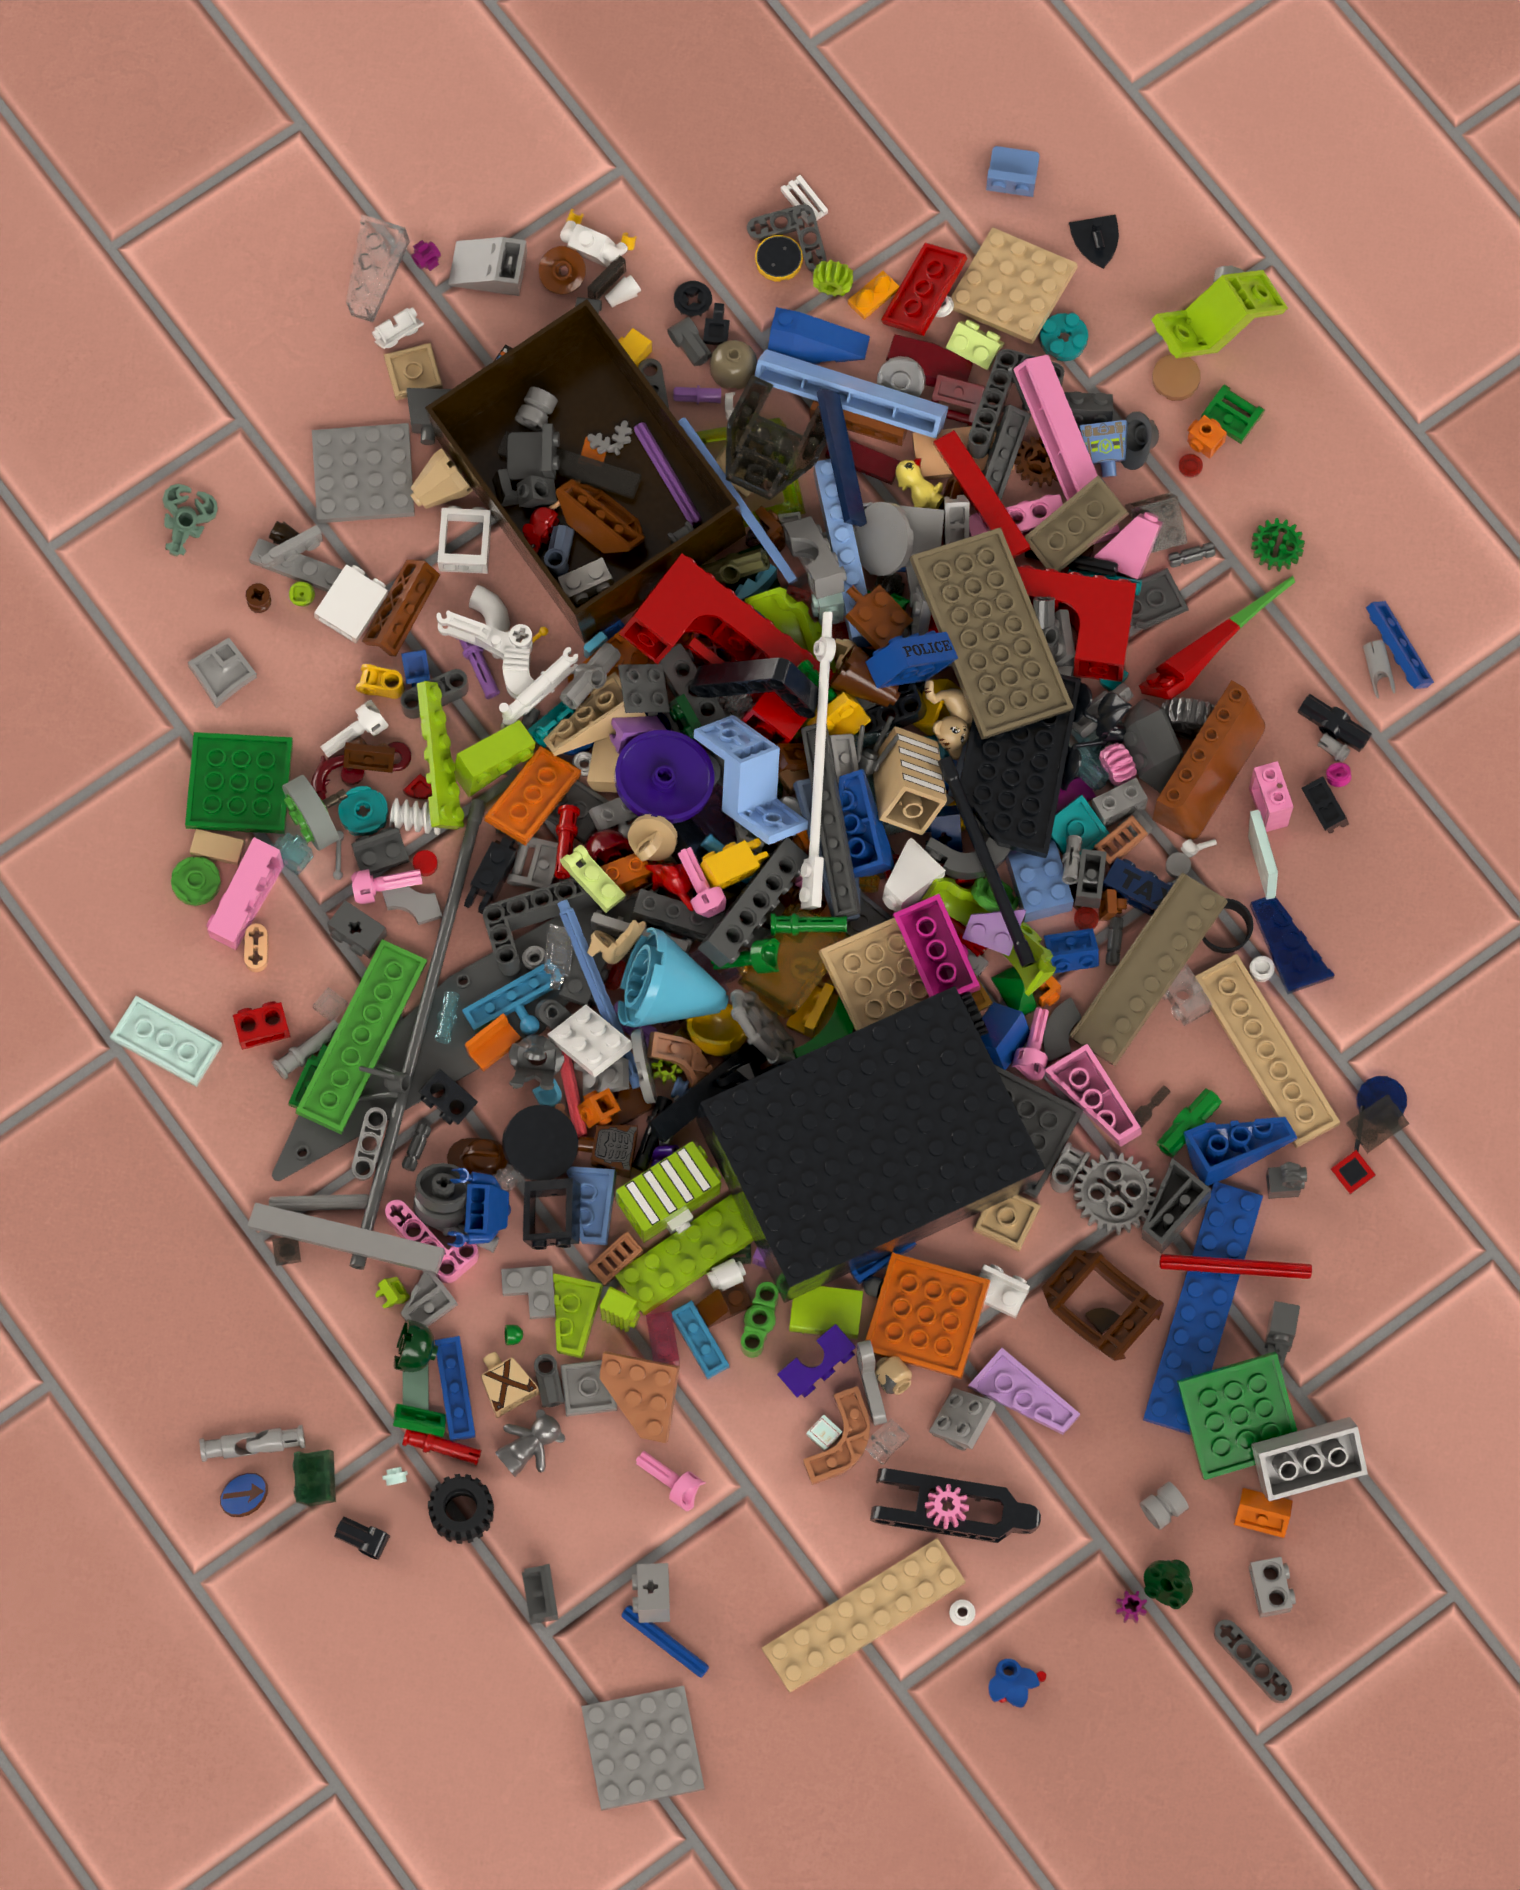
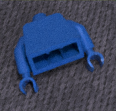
M465 1168L452 1169V1171H457L460 1175L459 1179H450L452 1183L458 1184L467 1181L470 1183L467 1184L465 1232L467 1233L464 1235L460 1232L449 1231L447 1235L456 1236V1240L454 1243L447 1244L459 1248L465 1242L468 1245L491 1242L498 1234V1231L506 1229L508 1225V1216L511 1213L509 1192L501 1189L500 1184L492 1175L471 1172L469 1174Z

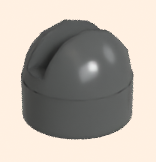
M876 1276L868 1277L863 1283L866 1294L878 1298L884 1281L883 1278Z

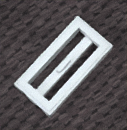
M801 175L797 176L796 180L788 182L787 186L783 185L781 187V192L793 207L800 205V203L790 192L792 189L803 204L809 205L813 209L816 220L828 214V209ZM798 185L803 189V191L807 194L810 200L818 208V210L820 211L819 213L810 203V201L806 198L803 192L799 189ZM802 211L801 217L809 226L807 220V216L809 215L805 211Z

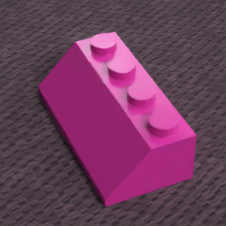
M940 894L893 913L929 997L954 986L960 996L969 991L973 993L981 989Z

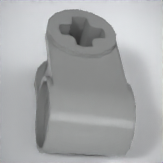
M1068 1141L1053 1169L1050 1180L1052 1189L1058 1193L1068 1192L1076 1181L1078 1174L1082 1172L1083 1166L1087 1164L1091 1153H1084L1076 1149ZM1066 1175L1069 1181L1060 1182L1056 1176Z

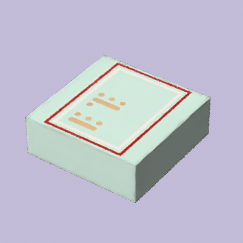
M823 1415L806 1435L823 1451H827L843 1434V1431Z

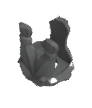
M538 1034L528 1035L519 1043H513L508 1058L516 1072L509 1084L513 1086V1089L522 1088L524 1082L535 1079L540 1082L542 1089L552 1090L554 1087V1075L558 1073L565 1062L561 1049L555 1046L547 1037L539 1036ZM546 1052L547 1059L541 1065H534L528 1060H543L546 1058Z

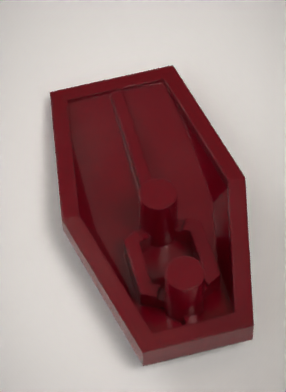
M897 334L893 336L886 357V361L890 358L903 356L918 362L926 377L925 386L935 387L938 374L968 381L973 362L933 342Z

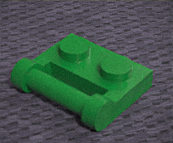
M1224 384L1202 413L1201 418L1205 415L1209 419H1215L1219 422L1222 429L1227 432V436L1242 444L1255 424L1263 416L1265 409L1252 405L1230 391L1231 388ZM1226 399L1251 415L1250 418L1227 405L1223 400Z

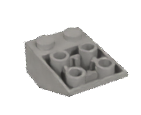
M497 237L456 241L448 286L519 296L527 258L526 240Z

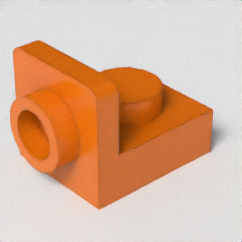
M1053 976L1038 988L1042 992L1046 991L1039 998L1038 1004L1041 1008L1046 1004L1049 1006L1053 1005L1060 998L1061 985Z

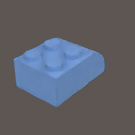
M1054 840L1050 841L1046 858L1010 850L1005 861L1015 894L1019 899V908L1026 910L1023 918L1025 923L1072 911L1073 897L1069 884L1062 881L1064 867Z

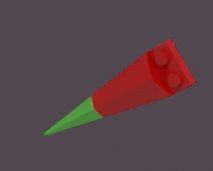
M1290 577L1155 668L1157 673L1147 676L1146 681L1139 685L1141 693L1171 700L1189 688L1218 651L1254 615L1295 583L1294 577Z

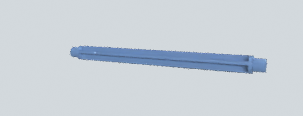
M567 899L557 903L560 909L559 914L570 937L571 944L599 1013L603 1019L625 1036L609 995L605 990V985L594 958L587 953L589 946L583 936L574 909L570 907ZM629 1051L622 1057L629 1059V1081L632 1089L640 1087L639 1080L641 1079L638 1076L633 1054Z

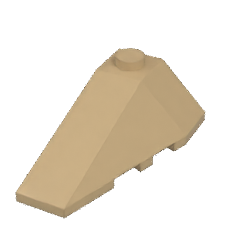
M615 672L607 677L603 687L599 689L594 688L589 698L577 707L571 717L563 719L543 740L554 756L610 737V734H616L615 729L611 725L612 718L646 716L645 713H625L621 682Z

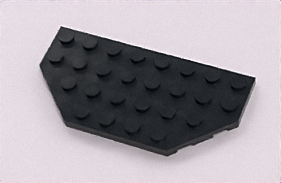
M1063 674L1060 675L1073 705L1071 711L985 739H981L972 717L960 782L974 815L998 846L1046 858L1049 851L1081 679Z

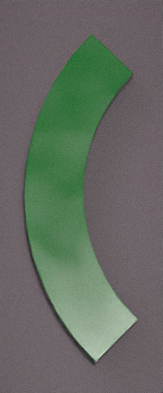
M839 994L835 1010L829 1022L813 1039L793 1050L796 1058L852 1033L854 1026Z

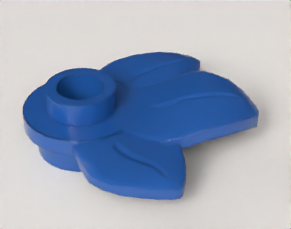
M1004 1659L997 1664L996 1675L990 1680L988 1689L993 1702L1006 1698L1011 1705L1023 1708L1028 1700V1689L1036 1688L1040 1683L1034 1671L1022 1668L1013 1659ZM1011 1670L1013 1674L1009 1676L1004 1671Z

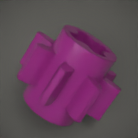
M421 240L413 246L415 250L411 257L419 269L428 268L431 271L439 265L437 261H439L438 258L441 257V253L432 241L424 243Z
M1126 1590L1124 1592V1600L1120 1598L1116 1600V1603L1121 1605V1608H1118L1115 1613H1122L1124 1623L1128 1619H1133L1135 1623H1138V1615L1145 1616L1147 1613L1146 1610L1142 1609L1147 1600H1140L1138 1597L1139 1591L1135 1595H1129V1592ZM1128 1602L1132 1605H1137L1135 1612H1132L1131 1609H1126Z

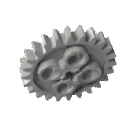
M1111 1152L1109 1159L1106 1160L1101 1154L1099 1163L1091 1159V1168L1083 1166L1082 1171L1085 1175L1078 1174L1077 1180L1081 1183H1076L1074 1189L1079 1191L1074 1194V1199L1081 1201L1076 1204V1209H1084L1081 1213V1218L1089 1216L1088 1225L1090 1226L1096 1222L1098 1224V1232L1104 1226L1106 1227L1107 1234H1110L1111 1229L1115 1228L1117 1235H1120L1121 1228L1123 1227L1130 1233L1131 1224L1139 1228V1219L1146 1221V1213H1149L1151 1209L1149 1204H1153L1156 1199L1150 1195L1156 1193V1188L1149 1187L1154 1183V1178H1146L1149 1174V1169L1141 1171V1161L1136 1165L1132 1164L1133 1156L1125 1161L1123 1153L1119 1155L1118 1159H1115ZM1109 1172H1116L1120 1179L1111 1181L1108 1179L1107 1174ZM1101 1179L1105 1185L1098 1183L1097 1180ZM1128 1188H1135L1139 1191L1140 1195L1131 1197L1127 1194L1126 1190ZM1098 1190L1103 1193L1104 1197L1097 1200L1092 1198L1090 1193ZM1118 1190L1120 1192L1119 1196L1115 1195L1112 1197L1110 1195L1111 1191L1116 1192ZM1126 1203L1133 1205V1208H1129ZM1118 1206L1124 1213L1116 1216L1111 1213L1110 1209Z

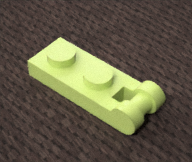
M577 846L573 849L571 855H565L560 859L562 866L605 913L625 898L626 894L591 858L584 846ZM579 860L584 865L581 868L576 865Z

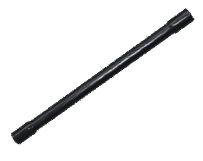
M951 756L945 757L938 761V765L945 782L950 788L1013 941L1014 950L1022 968L1031 966L1036 963L1035 958L1022 933L960 782Z

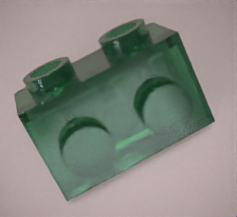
M328 1449L311 1453L294 1452L292 1467L295 1473L293 1492L296 1502L309 1507L336 1502L334 1451Z

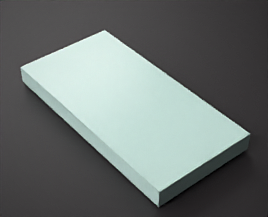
M135 996L110 1036L112 1041L195 1087L198 1086L223 1046L222 1042L138 996Z

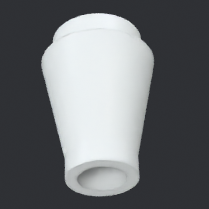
M631 275L627 278L624 276L604 297L613 308L620 303L637 297V293L641 289Z

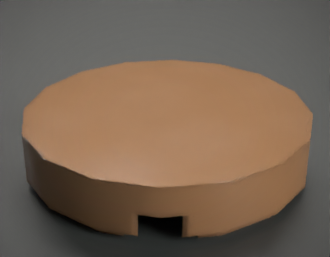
M1169 354L1162 357L1156 363L1152 373L1153 386L1156 392L1167 397V399L1182 401L1191 397L1200 384V370L1196 362L1190 357L1176 359L1174 355Z

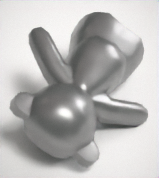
M542 1409L536 1412L537 1419L533 1423L531 1430L513 1424H506L503 1427L505 1432L520 1437L495 1452L514 1477L522 1471L533 1455L536 1457L538 1472H544L546 1467L544 1445L554 1441L562 1443L566 1439L565 1435L561 1433L557 1420L552 1416L546 1415Z

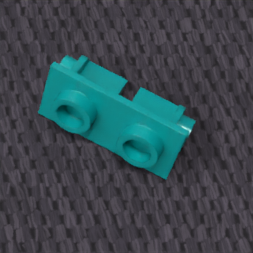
M561 701L527 731L539 746L541 745L545 748L547 745L543 740L563 719H569L575 712V709H570Z

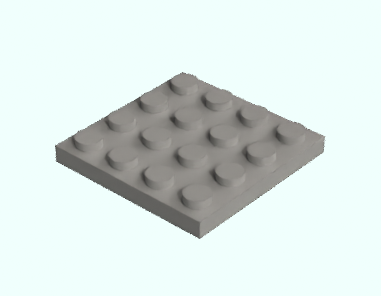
M409 423L312 430L317 523L415 516L414 500L410 496L413 494L411 489L413 479Z
M684 1686L581 1706L601 1811L705 1790Z

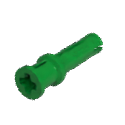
M771 913V936H775L776 933H792L793 936H797L799 932L847 933V916L799 917L797 913H793L792 916H776L775 913Z

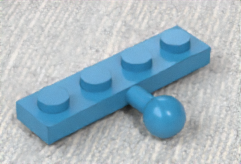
M548 961L462 1009V1012L473 1031L477 1033L504 1013L507 1016L515 1011L521 1020L520 1030L526 1035H534L538 1032L540 1023L535 1016L528 1014L524 1006L562 985V980L551 962Z

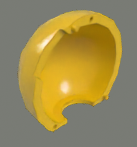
M727 1004L726 1009L721 1010L717 1014L687 1019L688 1035L692 1042L704 1053L724 1056L736 1052L744 1044L747 1036L739 1023L731 1016L733 1005Z

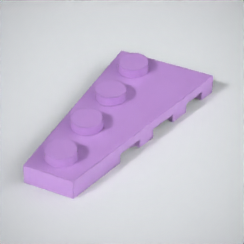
M1003 1348L996 1353L968 1385V1388L1062 1435L1080 1416L1078 1411Z

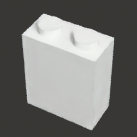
M346 564L314 612V618L356 644L387 597L388 590L385 589L386 585L376 578L371 580L364 576L365 572L355 565L350 567Z

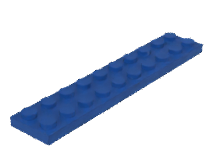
M1215 1182L1192 1256L1245 1260L1263 1196ZM1187 1271L1143 1421L1191 1435L1177 1380L1212 1370L1240 1274Z

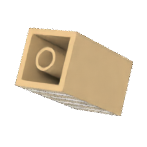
M895 726L877 752L880 756L894 736H899L898 741L881 763L878 772L875 771L873 774L878 817L880 821L923 835L947 802L944 777L938 765V761L941 760L939 745L935 740Z

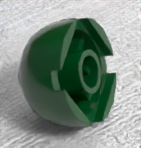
M409 1319L407 1323H404L396 1347L399 1348L398 1354H400V1357L394 1356V1369L403 1372H417L425 1368L429 1360H435L438 1346L434 1345V1336L426 1325Z

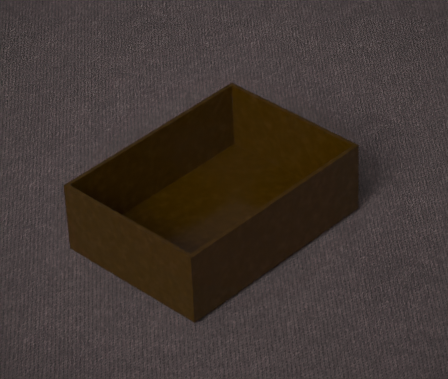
M588 299L425 407L438 442L485 507L491 510L493 518L584 643H587L596 634L636 610L681 553L692 558L698 566H701L746 535L740 505ZM530 387L543 389L558 400L552 414H547V424H553L556 432L560 434V446L557 447L560 466L559 470H556L555 490L571 479L580 480V484H587L603 490L639 519L642 533L645 536L642 543L628 552L602 553L575 531L567 573L603 558L614 580L613 585L601 593L589 597L588 601L580 605L571 602L563 591L558 578L553 577L546 567L544 556L548 551L550 539L547 545L542 543L540 550L536 553L524 537L522 528L526 523L530 522L531 515L536 509L519 507V504L502 507L497 500L492 481L497 470L507 469L508 435L519 432H536L524 427L515 419L519 408L525 404L524 398ZM624 420L628 422V427L632 429V434L627 436H630L631 442L623 445V448L619 450V455H616L615 452H606L602 468L579 464L584 441L589 434L596 436L597 433H601L602 440H605V437H610V445L616 443L613 441L612 435H618L615 432V426H621ZM641 422L647 425L702 519L699 524L692 526L694 528L693 531L671 544L667 534L670 532L673 534L685 526L684 523L687 522V519L634 432V427ZM510 480L512 490L517 491L516 484L520 481ZM561 506L557 507L554 511L558 513L557 518L560 520L558 525L571 528L565 520ZM556 560V561L552 562L551 565L557 566V565H559L562 561H561V560Z

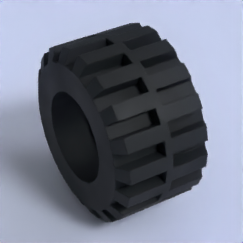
M454 1474L455 1478L450 1479L449 1476L444 1478V1482L442 1484L438 1482L435 1486L436 1490L431 1492V1499L428 1501L429 1516L434 1529L437 1530L441 1537L444 1536L447 1541L452 1542V1540H455L457 1544H462L463 1541L467 1540L468 1543L474 1542L473 1538L478 1537L479 1539L483 1536L484 1531L489 1530L490 1522H493L494 1504L487 1486L483 1485L481 1480L478 1478L472 1479L471 1475L465 1474V1477H461L460 1474ZM459 1496L473 1499L477 1506L475 1514L463 1522L454 1521L446 1514L448 1503Z

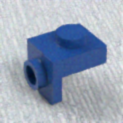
M426 649L401 653L406 684L416 687L417 683L431 680Z

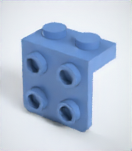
M995 146L992 149L986 190L1033 197L1040 157L1039 153Z

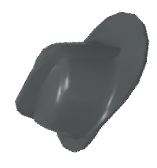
M1132 412L1125 419L1128 422L1126 461H1121V463L1129 470H1137L1144 465L1150 450L1156 446L1159 439V430L1153 420H1149L1142 412Z

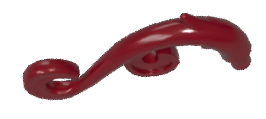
M402 742L389 743L388 746L395 748V753L401 756V761L394 764L393 772L406 769L411 762L409 747ZM344 754L331 757L328 760L325 759V756H321L320 763L311 781L312 787L321 800L326 799V786L330 783V779H326L334 769L344 765ZM343 767L341 770L342 781L347 785L358 784L363 780L365 774L364 770L361 769L348 771L347 768Z

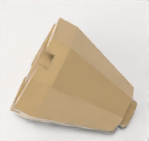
M441 448L433 454L411 486L414 493L410 496L418 507L423 504L427 509L465 497L473 489L467 480L463 478L461 472L447 453Z

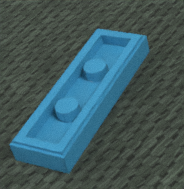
M692 1300L670 1312L672 1320L707 1380L730 1368Z

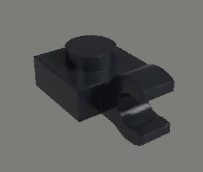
M715 303L713 319H705L703 336L705 344L720 345L728 341L730 320H723V303Z

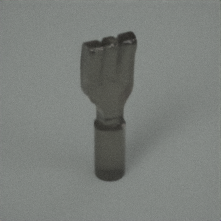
M1163 1085L1151 1098V1102L1148 1105L1140 1106L1133 1114L1141 1129L1151 1119L1153 1109L1156 1106L1158 1107L1171 1092L1166 1086Z

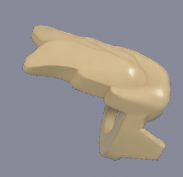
M633 920L627 930L617 940L603 931L595 930L591 934V943L587 953L593 957L597 953L602 952V958L605 962L609 964L618 963L639 939L646 927V922L638 923L636 920Z

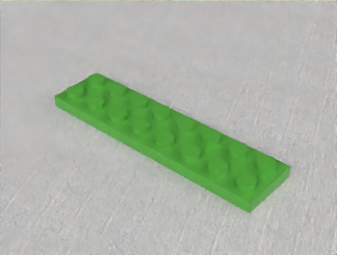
M383 939L381 940L295 1114L342 1135L371 1076L369 1073L360 1071L359 1067L375 1068L427 964V959Z

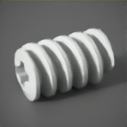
M395 798L391 808L390 827L394 822L395 828L400 830L404 823L406 831H410L414 825L415 832H420L424 826L425 833L429 834L434 827H431L428 802H425L423 807L419 808L418 801L415 800L413 806L410 807L408 799H405L403 805L400 806L398 798ZM434 828L435 835L440 834L441 828Z

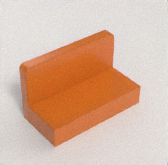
M503 1013L467 1041L465 1048L467 1054L484 1072L507 1054L513 1043H519L522 1038L509 1024L506 1015Z
M1243 1488L1234 1525L1285 1538L1293 1501L1286 1498L1268 1501L1262 1492Z

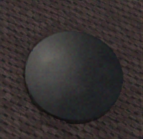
M534 1105L522 1109L511 1118L503 1133L502 1148L508 1164L525 1179L531 1181L552 1180L564 1174L573 1164L578 1151V1137L574 1125L560 1110L547 1105Z

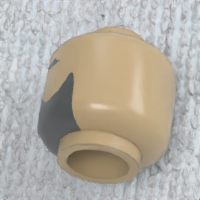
M886 1356L876 1363L875 1375L877 1382L887 1394L895 1393L899 1395L910 1387L912 1372L899 1357L893 1356L888 1358Z

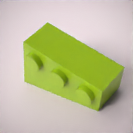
M518 720L457 753L454 771L455 778L470 798L520 762L529 760L533 756L536 742L522 722Z

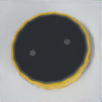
M773 235L764 239L758 245L755 253L757 269L766 279L774 282L792 279L799 273L803 264L802 250L799 244L792 238L784 235Z

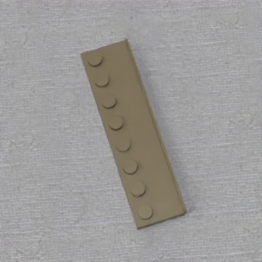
M1182 872L1070 1034L1071 1039L1082 1046L1088 1044L1094 1054L1116 1066L1228 903L1226 898Z

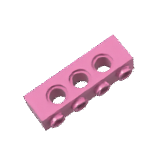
M1060 494L1045 495L1038 500L1019 502L1017 505L1007 507L1006 510L1013 520L1021 522L1016 525L1023 536H1026L1061 507L1063 502ZM978 513L969 517V537L989 531ZM1042 514L1044 517L1037 518L1035 515Z

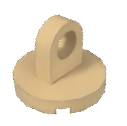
M645 814L638 817L630 826L628 832L629 845L642 862L645 860H664L676 848L677 831L672 823L664 817Z

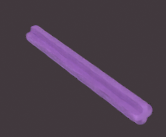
M644 422L637 424L634 427L635 434L685 518L692 526L699 524L702 521L700 514Z

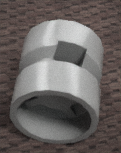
M530 387L524 398L525 404L521 405L515 419L530 430L542 432L543 424L548 423L547 414H552L558 400L543 389Z
M1169 1481L1157 1490V1496L1151 1494L1140 1502L1142 1511L1158 1530H1161L1171 1522V1516L1178 1517L1189 1509L1183 1495Z

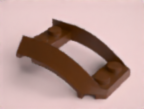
M1074 1250L1042 1286L1049 1309L1074 1332L1114 1361L1126 1359L1124 1353L1155 1318L1159 1321L1164 1306L1161 1300L1152 1297L1148 1291L1124 1275L1099 1251L1097 1253H1086L1085 1250ZM1093 1270L1132 1302L1103 1336L1088 1326L1064 1305L1067 1299Z

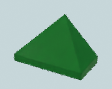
M1013 966L991 978L1007 1007L1023 1012L1024 1016L1034 1012L1038 1007L1033 994L1029 997L1025 994L1024 983Z

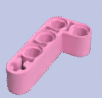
M393 1200L387 1204L385 1208L387 1222L401 1238L444 1248L445 1254L438 1275L436 1274L443 1283L456 1281L478 1261L479 1254L476 1244L468 1245L465 1242L462 1247L452 1246L447 1250L404 1202ZM394 1211L402 1213L403 1220L405 1221L404 1224H402V1220L397 1215L393 1217ZM412 1228L421 1230L420 1234L416 1237L407 1235L408 1231ZM464 1248H471L474 1251L470 1257H462L460 1252ZM449 1264L454 1267V1270L450 1274H444L441 1272V1268Z

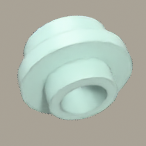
M401 1467L386 1470L387 1475L382 1476L383 1480H386V1485L389 1486L407 1482L406 1475H408V1471H402Z

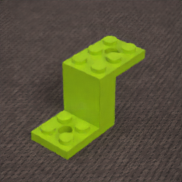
M1264 270L1222 275L1186 310L1158 313L1151 320L1156 327L1157 333L1163 337L1168 345L1170 353L1177 359L1218 353L1254 318L1281 315L1288 307Z

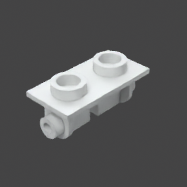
M413 307L410 309L406 308L393 316L397 323L393 326L391 320L388 319L374 328L375 331L372 332L373 337L376 339L374 342L383 349L391 348L404 336L416 333L418 328L424 325V323L416 318L417 313Z

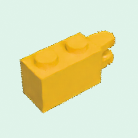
M756 838L749 842L744 840L738 844L734 841L723 847V851L718 853L712 851L703 856L700 867L710 888L721 887V889H725L754 875L760 866L759 863L769 858L767 851L755 856L751 851L761 845L760 839Z

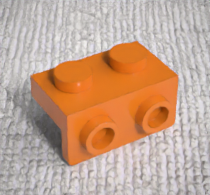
M635 853L600 866L625 894L632 889L639 890L652 882V872L645 869V865L648 864L647 860L642 862Z

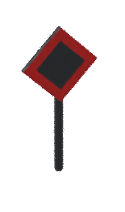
M1364 1105L1360 1106L1354 1152L1331 1168L1350 1195L1376 1176L1359 1154L1365 1112Z

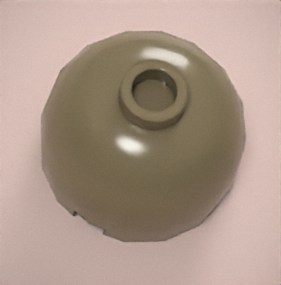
M730 340L716 347L710 360V372L718 385L729 389V387L742 389L750 385L754 380L757 357L749 345L742 341Z

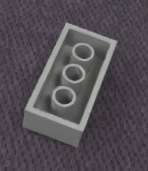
M1350 1417L1251 1444L1261 1491L1268 1501L1368 1474L1359 1429Z

